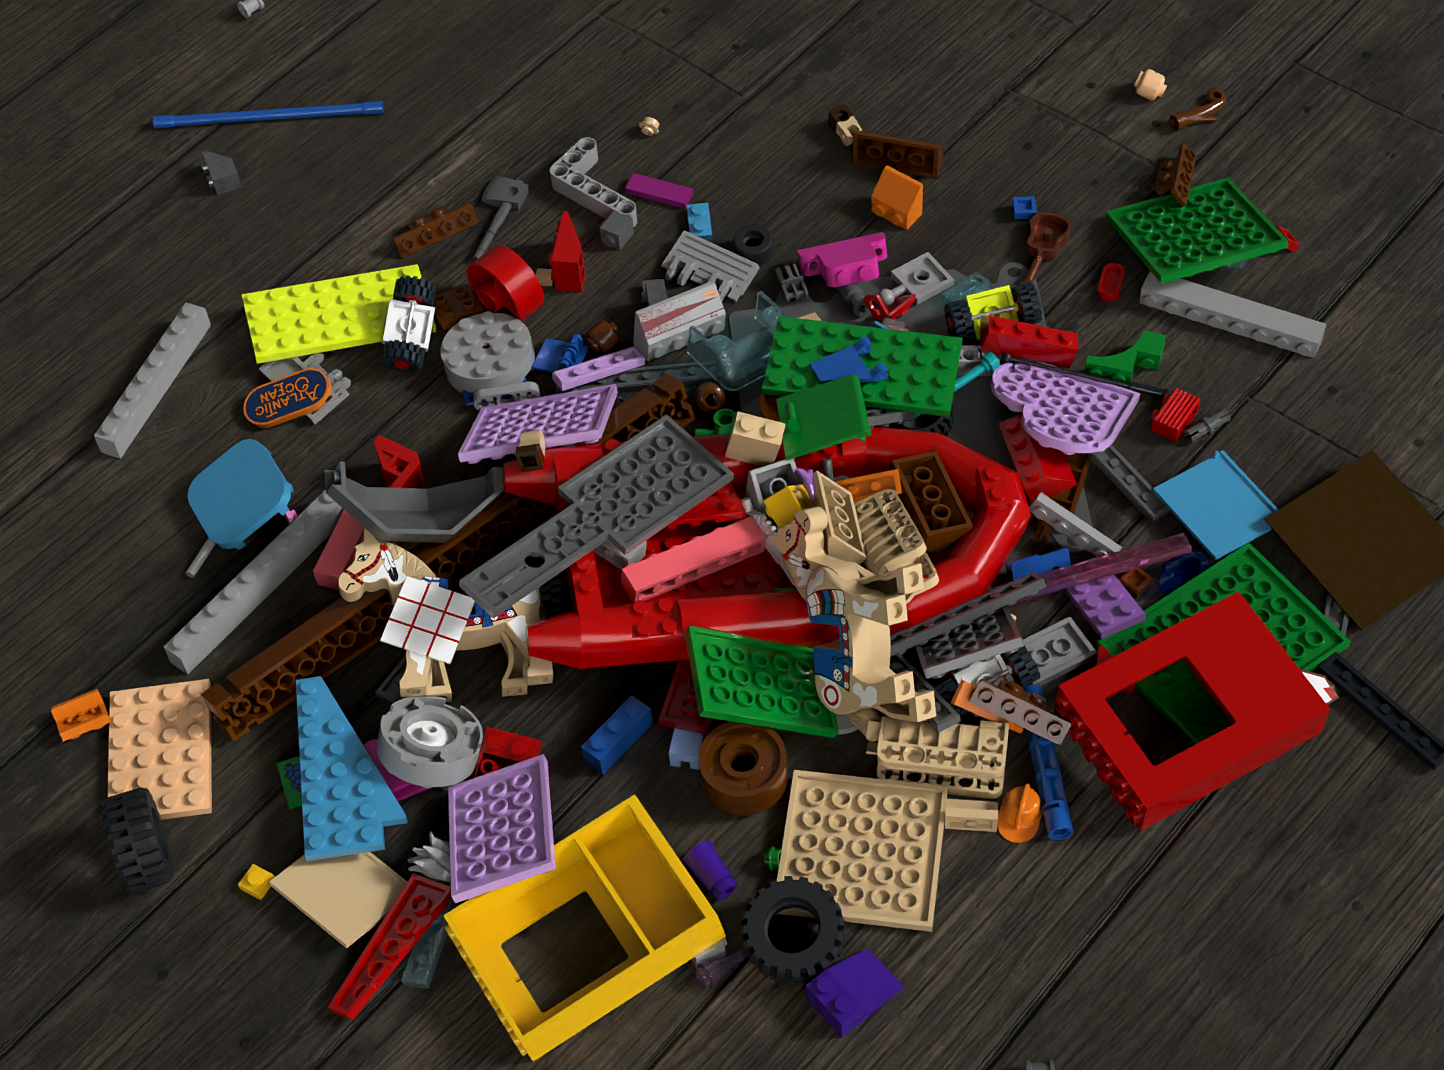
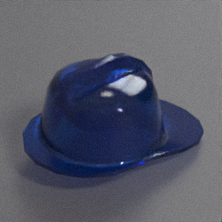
M1183 548L1173 551L1163 563V573L1158 585L1159 590L1163 594H1170L1207 569V557L1201 552H1191Z

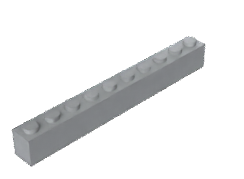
M326 490L164 646L170 663L188 675L332 534L344 509L326 494Z

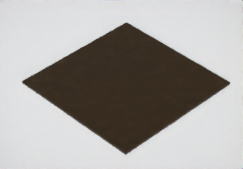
M1373 450L1264 519L1361 631L1444 576V528Z

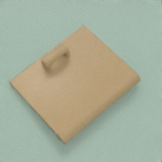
M371 852L306 861L305 855H303L269 881L270 886L345 948H348L385 918L407 883L405 879Z

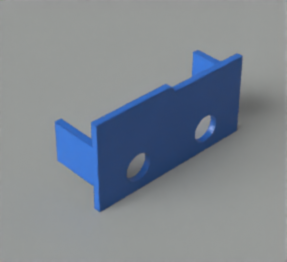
M1060 545V550L1040 556L1038 554L1010 564L1005 562L1007 576L1011 581H1014L1034 572L1044 578V581L1071 574L1069 549ZM1059 566V572L1053 574L1051 572L1053 567Z

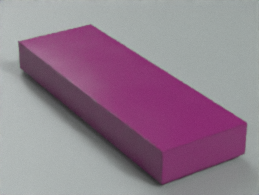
M633 173L625 187V193L686 209L693 196V188Z

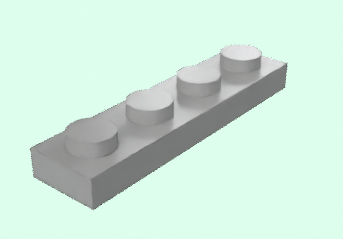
M1041 492L1029 507L1030 512L1038 519L1044 520L1053 526L1056 531L1063 533L1078 546L1084 547L1093 553L1096 558L1107 564L1118 555L1122 548Z

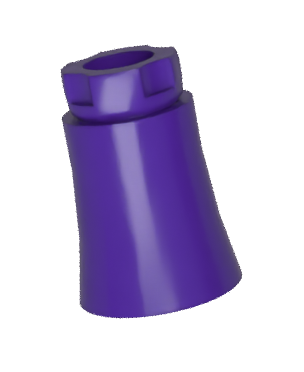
M710 840L696 845L684 856L682 864L697 877L717 901L726 899L738 887V884L733 879V875L719 857Z

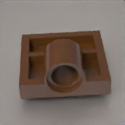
M469 284L435 295L433 306H431L435 307L434 319L438 328L442 330L455 326L461 319L484 313L482 305Z

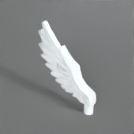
M750 497L742 499L741 503L746 511V518L751 516L754 518L766 536L765 549L769 551L776 563L781 566L792 585H794L785 568L781 552L768 539V536L777 535V532H775L776 527L771 525L770 520H767L765 513L761 514V512L753 508Z

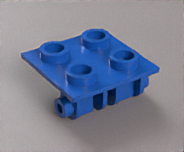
M579 334L572 335L569 342L546 338L531 368L555 372L583 362L589 346L583 345L582 336Z

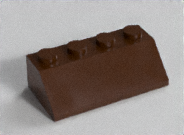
M854 130L853 164L881 169L889 166L899 172L932 178L938 177L943 162L944 145Z
M937 451L891 461L889 471L898 469L903 493L897 495L921 534L927 547L926 553L947 548L973 528L970 518Z

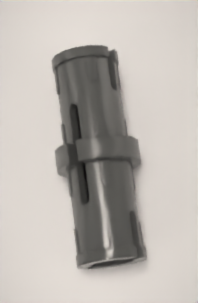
M1221 408L1209 417H1202L1199 419V423L1183 431L1184 437L1191 435L1186 440L1192 444L1205 434L1210 435L1214 433L1217 427L1231 420L1230 415L1223 416L1228 411L1225 408Z

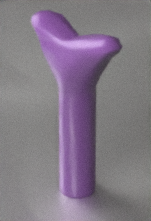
M797 468L795 474L815 506L813 470L808 469L805 471L804 469Z

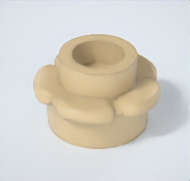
M644 117L643 121L639 123V127L645 135L652 136L653 133L657 134L659 132V122L654 118Z

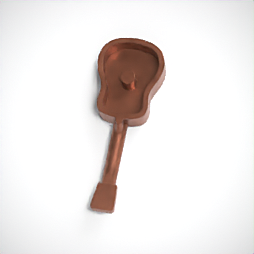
M1040 212L1032 217L1026 253L1034 257L1024 281H1021L1019 285L1033 283L1042 260H1054L1057 257L1058 250L1069 241L1071 222L1067 218L1050 212Z

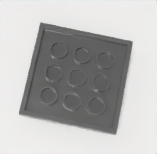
M1003 606L996 609L989 616L978 617L969 625L958 626L951 629L946 635L933 637L926 644L915 647L926 679H936L944 676L948 671L954 669L964 670L972 663L978 661L987 662L1002 653H1014L1020 647H1023L1024 643L1008 607Z

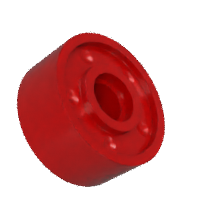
M493 246L467 267V278L470 287L482 306L489 312L507 314L523 322L544 304V293L536 275L518 254L506 246Z

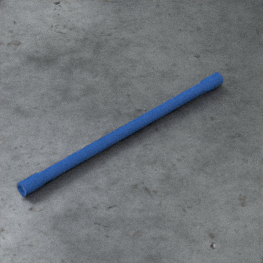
M371 101L357 104L177 116L161 115L153 116V126L157 129L186 125L352 114H383L384 104L383 101Z

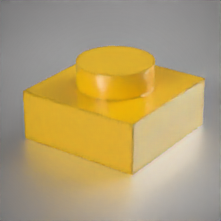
M252 864L238 886L240 890L262 900L271 887L269 881L275 878V876Z

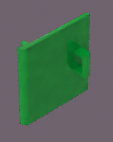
M855 374L776 399L779 420L781 423H785L782 439L787 460L858 437L860 442H865V435L871 436L860 379Z

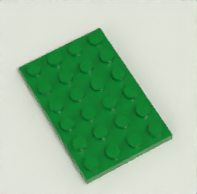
M688 626L685 630L699 716L835 738L839 734L835 713L824 706L816 690L813 648L760 640Z

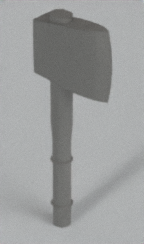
M496 176L486 187L481 201L499 207L489 229L485 232L480 245L476 248V252L472 257L473 261L486 252L510 209L519 210L529 193L528 185L524 184L523 181Z

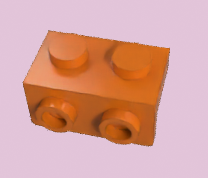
M98 689L51 707L52 715L63 742L69 739H76L83 733L93 729H100L111 722Z

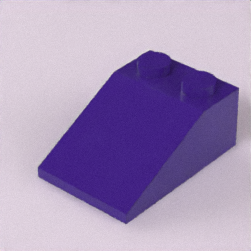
M867 948L826 969L806 985V999L843 1038L900 992L904 986Z

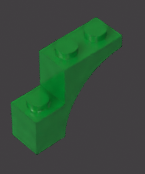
M1143 330L1140 339L1131 348L1122 353L1104 357L1088 355L1084 373L1130 383L1135 366L1145 369H1159L1166 335Z

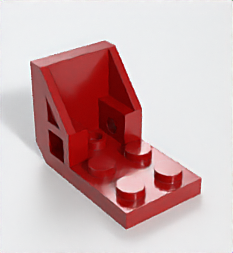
M378 435L374 440V445L387 488L426 489L418 453Z

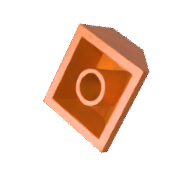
M886 166L871 196V211L877 216L891 221L896 226L908 230L922 215L923 184Z

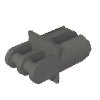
M792 264V271L789 265L783 266L784 276L780 267L775 269L782 288V297H784L786 303L790 302V299L795 298V300H799V297H808L803 276H800L796 264Z

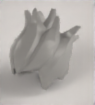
M430 832V846L423 845V849L413 847L412 850L417 856L409 858L407 861L417 865L409 867L408 870L419 872L428 879L450 886V842L440 840Z

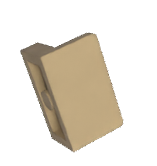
M947 799L944 829L997 832V802Z

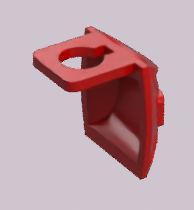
M878 294L866 295L863 299L872 314L871 318L873 320L891 323L909 311L908 309L914 303L916 295L909 294L896 297L890 306H885ZM872 300L879 305L880 310H877L872 305Z

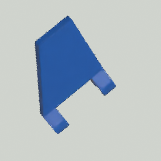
M862 337L852 346L810 364L820 383H827L852 374L857 375L860 382L883 381L888 377L887 368L883 363L876 365L872 370L868 371L858 355L867 354L871 351V343L867 337Z

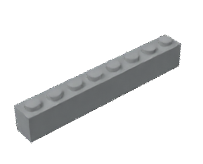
M1150 271L1141 288L1140 304L1304 356L1315 358L1324 337L1325 323L1187 280L1176 279L1170 283L1161 284Z
M187 302L181 308L95 433L94 437L101 453L122 458L210 328L211 324L205 308Z

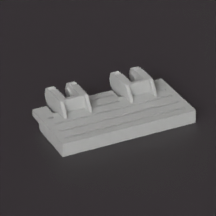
M685 230L661 265L662 268L667 270L665 274L666 279L671 281L677 275L680 268H683L677 279V284L682 286L685 285L689 278L698 285L713 281L716 287L720 286L718 293L721 302L727 294L728 299L736 302L740 295L744 294L760 269L757 263Z
M322 353L264 363L259 370L270 382L307 368H316L326 374L332 385L330 397H327L326 403L320 409L305 414L315 425L350 395L346 389L350 387L351 380L346 377L342 378V372L338 369H334L328 374L319 365L324 359Z

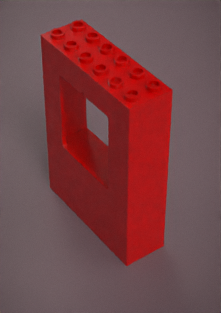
M1238 591L1059 685L1054 714L1071 722V727L1068 731L1070 738L1073 742H1078L1087 762H1092L1097 769L1099 779L1103 783H1107L1114 800L1118 804L1121 803L1125 808L1129 821L1133 825L1136 824L1139 830L1142 831L1322 733L1331 709ZM1182 659L1231 723V726L1154 766L1130 734L1124 735L1127 733V729L1105 699Z

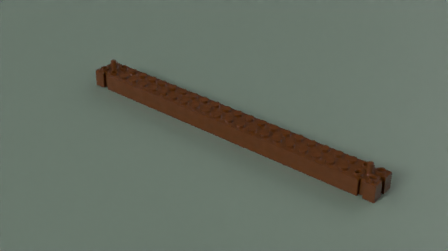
M667 373L654 381L650 391L644 388L612 410L602 438L591 444L606 443L608 440L626 442L665 415H668L681 428L692 422L695 416L691 405L684 401L688 396L683 382ZM584 441V442L575 443V445H573V446H576V445H588V444H586L585 441ZM504 488L502 493L447 543L421 542L408 552L424 562L437 578L447 579L448 590H452L459 585L462 578L556 515L555 505L505 492ZM385 588L374 592L365 591L360 599L353 602L346 601L342 597L226 676L228 682L220 686L216 683L203 692L201 696L207 707L214 713L212 716L220 730L235 742L250 731L249 725L254 722L258 725L297 698L296 680L319 676L324 680L381 640L393 611L389 591Z

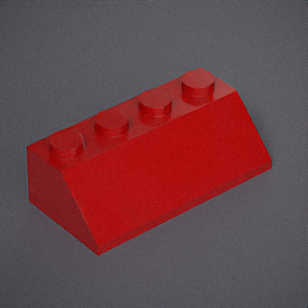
M981 315V351L999 355L1009 353L1012 357L1068 369L1078 352L1077 333L1001 317Z
M1022 414L999 423L1016 470L1020 475L1023 488L1031 502L1035 500L1040 492L1050 498L1077 485L1065 454L1061 450L1052 447H1043L1036 439L1031 437L1022 426Z

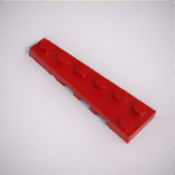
M729 482L665 528H668V530L677 529V525L691 523V526H699L701 521L715 519L716 523L746 518V511L732 483Z

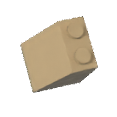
M735 412L725 457L759 466L774 463L781 446L785 423L742 412Z

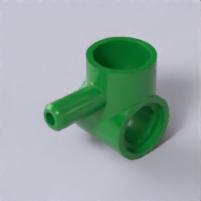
M727 408L718 410L713 417L714 429H695L694 436L730 434L735 412Z

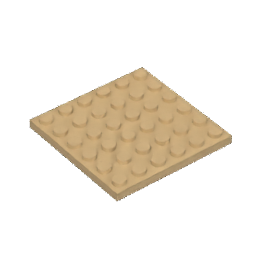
M794 770L777 882L784 881V876H792L793 880H799L800 876L806 877L810 883L817 881L822 884L825 891L829 890L833 894L834 900L841 908L844 922L932 932L948 786ZM788 908L778 913L815 918L812 913L801 908Z

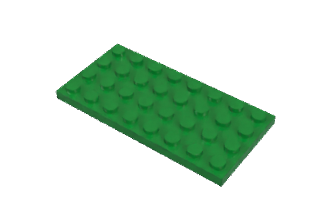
M778 316L762 386V394L783 397L824 384L820 383L810 364L852 346L862 337H867L871 343V351L867 354L858 355L868 371L872 370L876 365L883 363L887 368L888 377L883 381L860 382L865 407L950 417L963 338Z

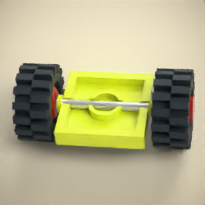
M1031 282L1014 286L1012 289L1008 285L967 295L964 297L965 299L946 303L944 305V316L950 336L963 338L962 342L974 339V337L975 341L981 340V315L1001 317L1029 324L1041 322L1042 310L1040 308L1042 306L1039 302L1040 298L1037 295V289H1035L1034 284L1032 285Z

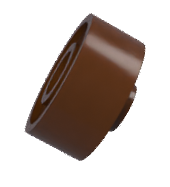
M730 721L712 730L704 739L698 756L700 781L705 796L715 807L733 815H753L769 809L781 798L788 780L787 754L782 739L772 728Z

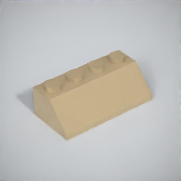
M814 472L815 507H821L828 517L827 527L823 530L826 555L843 561H852L858 565L862 564L867 559L852 493L820 472Z

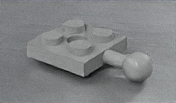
M927 252L892 270L891 277L899 286L892 290L882 289L878 292V295L885 306H890L896 297L905 292L907 295L915 294L914 302L918 305L954 286V279ZM921 276V277H927L928 279H927V280H919V279H917V278Z

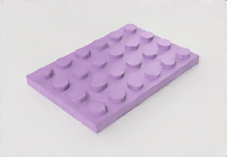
M544 754L448 787L451 897L455 903L556 869L548 761Z

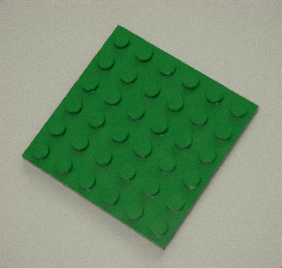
M1229 177L1190 188L1187 205L1183 207L1173 194L1170 193L1106 211V219L1161 284L1288 248L1286 237Z

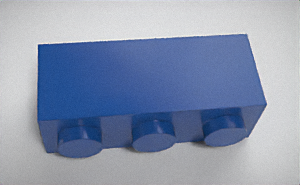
M631 695L581 746L584 763L603 776L653 724L651 708Z

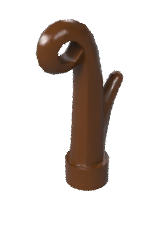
M1211 89L1206 94L1210 102L1209 104L1183 113L1177 112L1170 115L1169 123L1174 131H1179L1190 124L1217 121L1218 118L1216 116L1209 115L1225 106L1227 102L1225 93L1219 89Z

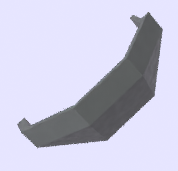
M339 462L335 470H324L326 494L379 541L447 543L504 490L502 467H492L483 477L429 489L365 487L346 478L345 462Z

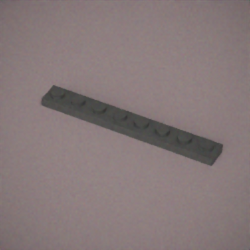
M1032 572L911 628L890 635V657L901 655L906 652V649L913 646L924 645L933 637L946 635L951 629L958 626L969 625L978 617L989 616L996 609L1003 606L1014 605L1017 600L1023 597L1036 595L1039 590L1046 588L1044 578Z

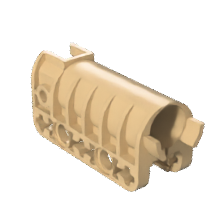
M885 489L854 503L867 556L863 563L869 572L879 575L910 564H923L922 574L923 576L927 574L929 578H923V590L905 595L906 604L915 595L938 584L939 577L926 553L927 547L895 490Z
M882 716L881 722L868 721L866 739L877 740L878 743L868 742L866 754L877 755V779L948 786V795L995 799L1003 791L1009 723L981 720L980 726L955 724L938 733L927 720L913 722ZM887 771L892 772L893 776L890 779H885ZM900 772H903L902 780H899ZM910 773H918L921 779L917 782L909 781L907 776ZM926 775H929L928 783H925ZM938 777H943L942 785L937 784L936 780ZM951 777L954 778V786H950ZM963 778H967L973 784L970 787H961L958 782ZM977 780L981 781L980 789L977 788ZM989 782L994 783L993 791L988 790Z

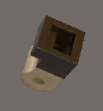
M844 104L829 111L828 126L831 130L836 131L845 146L853 144L854 130L862 131L847 105ZM838 113H842L840 117H836Z
M542 430L521 433V443L515 450L521 472L543 469L545 438ZM536 459L535 463L527 464L529 460Z

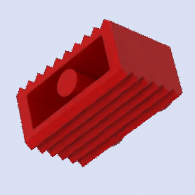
M1178 387L1171 394L1167 393L1162 400L1161 409H1155L1151 415V431L1177 443L1183 431L1187 429L1198 413L1200 398L1186 391L1183 392Z

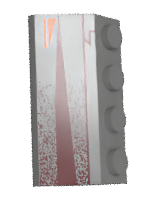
M713 281L635 312L633 344L647 361L659 358L664 354L681 349L686 345L698 342L703 338L724 330L726 313L715 283Z

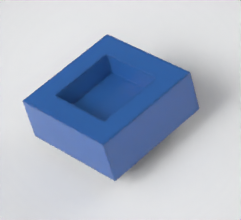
M1035 196L1013 197L1014 219H1032L1037 214Z

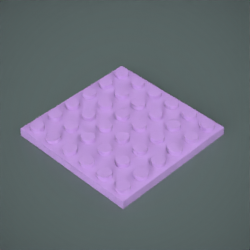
M616 384L482 407L458 452L460 462L468 461L469 464L480 462L484 458L491 457L492 460L505 457L507 454L514 453L516 455V447H519L521 443V433L542 430L545 438V449L560 445L561 447L573 446L575 443L584 441L586 444L595 443L602 438L618 394Z

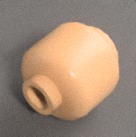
M1147 69L1145 72H1140L1134 87H1136L1138 95L1153 101L1157 96L1162 97L1167 85L1164 84L1165 77L1162 74Z

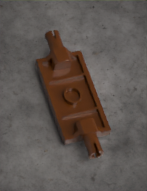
M1089 453L1065 454L1077 485L1050 497L1051 500L1074 515L1092 461L1088 457ZM1028 497L1027 503H1028V506L1030 507V505H1031L1032 502H1031L1030 498ZM1030 512L1029 521L1037 523L1033 538L1039 541L1042 533L1041 542H1046L1053 526L1044 520L1038 519Z

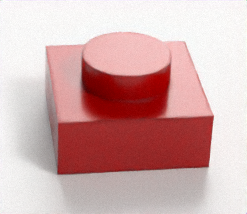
M1277 225L1276 228L1288 240L1287 249L1295 252L1300 247V244L1289 230Z

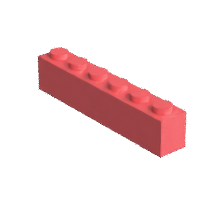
M752 516L746 519H738L731 525L716 528L709 534L694 537L687 543L672 546L667 551L652 554L645 560L628 564L622 569L621 584L633 604L638 600L646 601L764 552L766 536Z

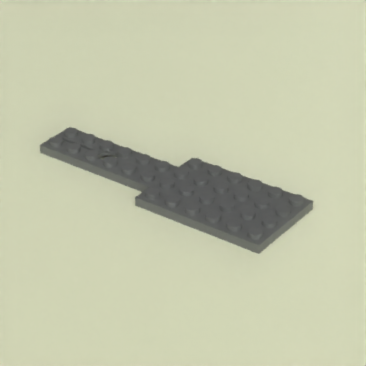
M665 415L558 487V494L570 506L462 578L459 586L494 619L606 540H609L626 555L732 481L734 473L674 420ZM529 555L532 557L541 556L544 559V564L541 567L532 568L525 563V558Z

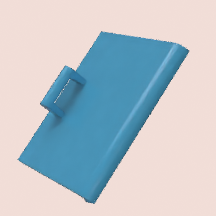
M1223 450L1220 453L1215 451L1213 457L1153 488V492L1214 560L1272 530L1264 519L1278 511V508Z

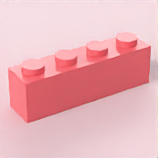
M345 510L339 518L313 570L317 585L339 590L340 575L355 561V547L364 541L365 528Z

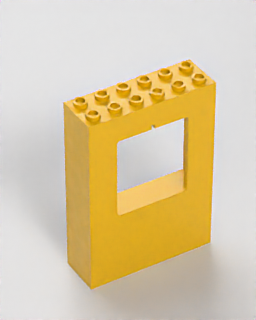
M635 794L555 844L556 869L472 897L443 915L448 923L444 927L507 1029L513 1042L522 1056L528 1054L533 1062L688 962L696 954L726 937L718 915ZM587 892L628 954V959L546 1012H541L522 980L516 982L521 978L504 953L501 945L577 895Z

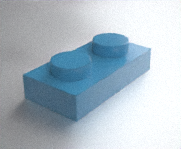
M708 203L687 205L690 233L704 240L713 241Z

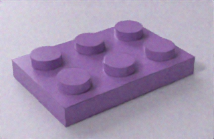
M1109 567L1065 586L1068 597L1101 639L1146 620L1145 612Z

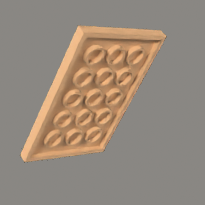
M209 679L110 692L109 718L111 722L109 723L108 797L142 787L148 789L152 794L161 820L212 813L211 710L207 707L201 696L203 692L211 687Z

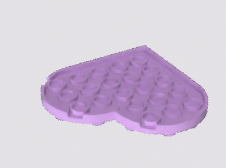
M1012 362L1001 365L994 371L991 381L993 394L1002 403L1007 405L1009 410L1022 412V426L1031 437L1036 439L1041 446L1061 450L1067 455L1102 452L1111 446L1140 397L1138 392L1113 384L1022 363L1013 365Z

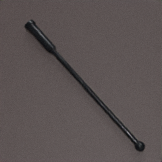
M1009 353L1002 355L1004 362L1013 361L1118 385L1134 392L1164 398L1169 392L1168 388L1162 389L1136 382H1121L1012 357Z

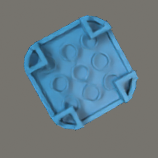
M247 439L235 444L199 473L188 489V501L208 537L223 549H242L247 546L244 540L278 512L284 516L289 510L287 504L291 493L294 492L293 487L286 481L272 458V453L256 440Z

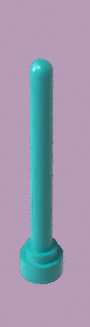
M992 352L982 356L979 365L956 379L954 392L983 372L988 373L1000 367L998 358ZM915 413V418L921 414Z

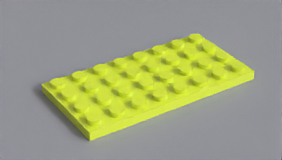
M418 264L242 294L257 364L383 342L390 299H393L396 279H400L402 276L405 278L406 276L411 278L417 276L418 279H421ZM434 319L432 323L431 333L436 332V325Z

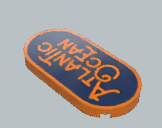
M307 368L263 384L252 390L247 396L243 407L244 415L253 425L259 428H270L320 409L326 403L327 397H330L332 391L331 382L321 370Z

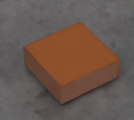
M1134 565L1119 578V581L1127 591L1138 597L1153 584L1154 578L1137 565Z

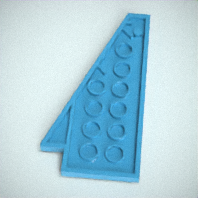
M322 677L296 680L306 861L385 850L383 827L408 823L406 814Z

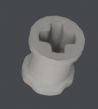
M245 0L238 2L237 7L241 14L248 18L254 11L263 9L264 3L262 0Z

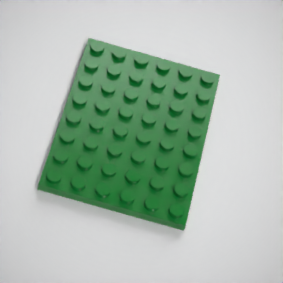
M1248 542L1144 610L1145 621L1098 640L1097 647L1099 648L1103 645L1113 656H1116L1238 591L1299 669L1310 672L1315 671L1319 665L1335 652L1340 654L1349 648L1351 641ZM1182 659L1135 683V687L1191 746L1231 726V723Z

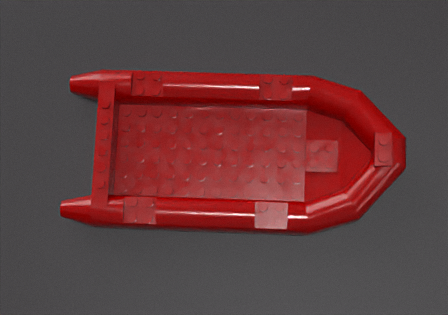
M874 426L873 429H870L871 436L865 435V442H860L858 437L794 458L796 468L804 469L805 471L812 469L813 473L818 471L823 474L822 461L824 459H831L833 478L839 475L854 478L889 471L891 461L895 459L937 451L973 525L969 532L942 552H927L929 559L936 569L939 582L933 588L915 595L906 604L908 620L890 625V635L986 593L1024 534L1031 514L1018 472L941 433ZM730 434L693 437L734 473L733 480L730 482L734 486L740 501L747 498L748 471L763 466L725 457ZM783 439L775 462L786 459ZM608 440L606 443L548 448L545 449L544 466L540 470L521 472L517 459L505 462L502 466L505 492L555 505L557 515L570 506L558 494V487L625 442ZM536 459L529 460L527 464L535 463ZM768 516L767 520L771 521V525L776 527L775 532H777L778 526L776 525L774 519L772 520ZM715 519L701 521L699 526H691V523L677 525V529L668 530V528H663L646 540V554L640 561L647 559L652 554L667 551L672 546L687 543L694 537L709 534L716 528L731 525L736 520L716 523ZM766 549L760 554L646 601L638 600L634 604L621 584L622 570L592 550L565 569L571 611L527 625L525 633L528 656L579 669L689 659L685 638V630L688 626L809 648L840 639L839 627L837 625L810 621L807 602L798 590L773 592L774 589L795 587V585H792L781 566L776 563ZM864 563L860 564L861 567L866 569ZM927 574L923 576L925 579L929 578Z

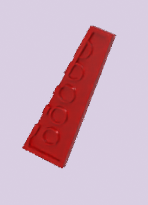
M414 873L412 874L329 1004L328 1008L331 1012L349 1020L355 1018L440 913L448 907L453 899L450 886Z

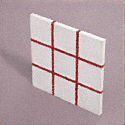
M407 576L381 637V642L450 664L475 601L471 597Z

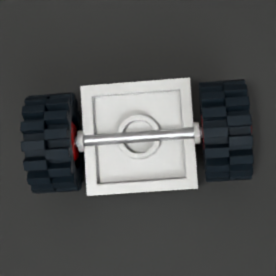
M402 276L400 279H396L393 299H390L382 342V344H385L382 364L386 368L390 367L389 369L392 371L395 369L397 370L396 372L415 373V371L420 372L422 370L425 352L428 351L435 311V307L431 306H433L436 292L435 284H431L429 280L425 281V278L421 277V279H418L417 276H413V278L406 276L405 278Z
M1025 645L1014 653H1002L996 655L990 661H978L970 664L964 670H954L951 672L957 685H959L961 679L977 685L979 680L983 679L996 686L999 685L1001 680L1009 684V682H1014L1013 679H1015V682L1024 688L1041 678L1039 669ZM948 678L933 688L959 714L961 722L957 724H962L973 718V716L978 717L979 715L951 703L958 686L955 685L951 678Z

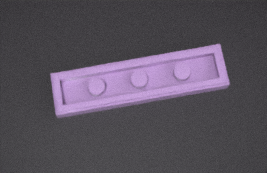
M633 346L552 373V378L559 388L564 391L645 365V358Z

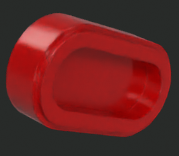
M1109 263L1103 267L1097 287V295L1101 300L1110 302L1119 297L1125 277V269L1122 265Z

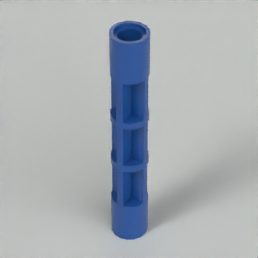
M1028 685L1023 688V691L1029 694L1034 692L1044 697L1043 689L1039 685ZM1026 729L1048 838L1051 840L1067 839L1073 835L1074 831L1057 760L1055 743Z

